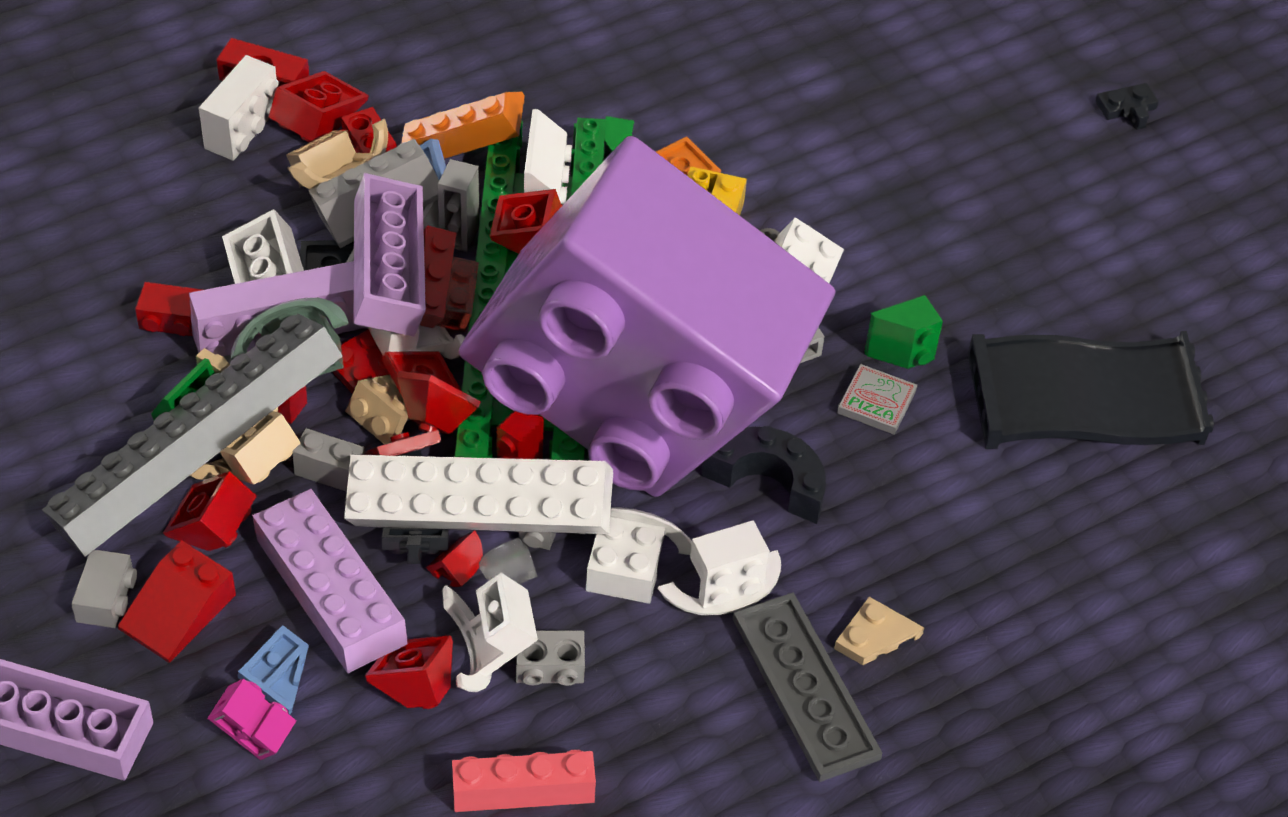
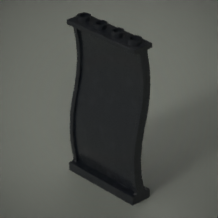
M1181 331L1180 335L1174 338L1140 342H1106L1060 335L1034 334L985 339L984 334H972L968 358L985 449H998L999 444L1005 442L1041 438H1074L1125 445L1173 444L1197 440L1198 445H1205L1208 434L1213 431L1214 420L1212 414H1208L1206 407L1207 393L1205 390H1202L1200 384L1201 370L1199 366L1195 365V347L1193 343L1189 342L1187 331Z

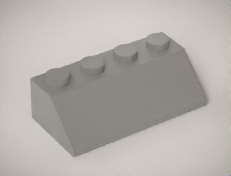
M412 139L308 190L319 217L338 246L342 248L354 242V199L364 173L423 186V207L438 200L439 179L422 148L415 139Z

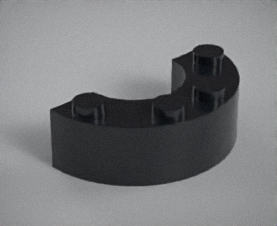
M770 426L747 427L703 462L701 476L729 488L737 480L749 475L772 477L780 482L789 494L788 512L815 524L818 523L825 494L826 475L818 455L802 439Z

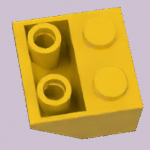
M690 167L687 175L689 178L738 215L741 214L745 199L746 178Z

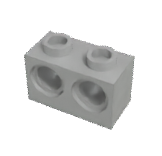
M536 631L538 640L516 655V683H525L532 686L541 683H559L566 686L584 683V631ZM529 659H538V661H529ZM562 659H571L572 661H563Z

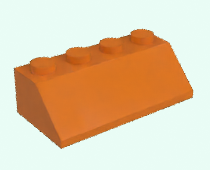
M522 91L505 92L473 103L463 104L460 107L444 112H438L428 117L412 120L405 123L402 143L415 139L420 146L429 139H437L440 142L445 159L518 137L525 95Z

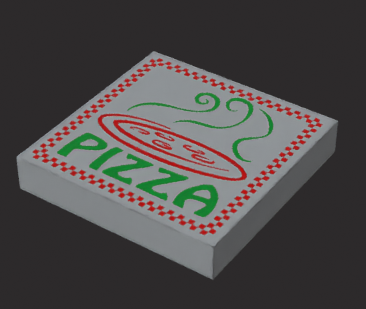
M860 364L838 407L837 413L895 435L916 393L917 384Z

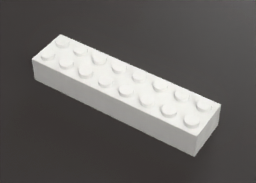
M350 455L344 519L354 526L609 534L613 469L606 461Z

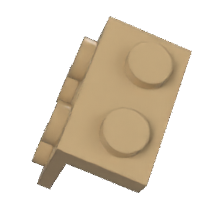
M390 375L359 380L345 410L346 413L383 444L392 443L390 437L401 434L407 419H409L404 400Z

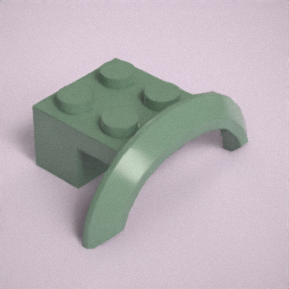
M318 297L299 298L283 302L254 317L241 330L231 349V361L236 356L247 353L249 344L258 332L262 337L272 334L281 327L280 325L283 320L297 314L323 325L342 353L340 338L334 329L348 325L347 316L335 303ZM343 357L320 375L344 368Z

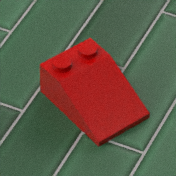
M322 71L277 87L269 118L278 122L280 127L301 135L303 140L312 142L342 126L341 117L355 113L368 101L369 95L326 71Z
M181 540L158 563L118 624V629L170 663L236 596L233 573Z

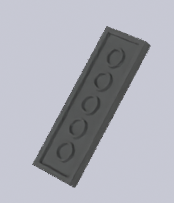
M794 592L734 612L733 621L818 781L822 782L881 760L883 753Z

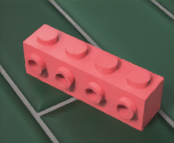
M570 750L566 753L555 754L536 752L525 756L502 754L494 758L479 759L469 756L461 760H452L454 812L595 803L596 779L593 751Z

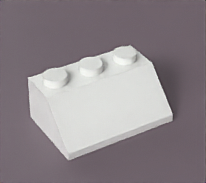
M538 109L532 110L524 170V193L556 189L561 204H564L567 198V187L562 186L563 183L569 182L570 166H566L565 162H571L572 145H567V132Z

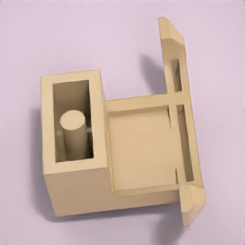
M385 119L372 124L374 139L370 153H356L347 131L334 130L286 154L291 165L288 167L290 174L298 182L299 186L310 190L322 182L329 181L345 173L347 170L371 160L375 156L384 154L388 144V128Z
M277 407L220 452L223 456L222 459L205 463L190 476L206 480L230 471L239 480L255 485L266 479L270 474V470L279 462L288 459L301 442L284 416L278 413Z

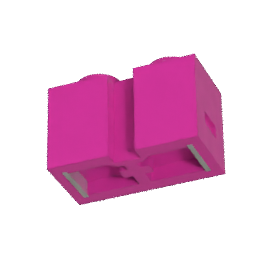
M243 678L227 687L207 719L259 760H262L277 753L297 720L288 714V710L282 704L277 702L269 703L265 700V695L262 693L261 688L254 682Z

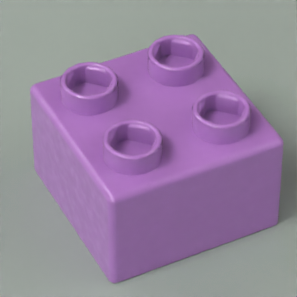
M628 136L520 251L462 342L459 354L465 361L482 372L485 386L490 394L501 404L523 414H540L588 449L590 461H606L613 469V484L628 490L646 491L651 496L658 497L781 400L835 296V289L831 284L634 136Z

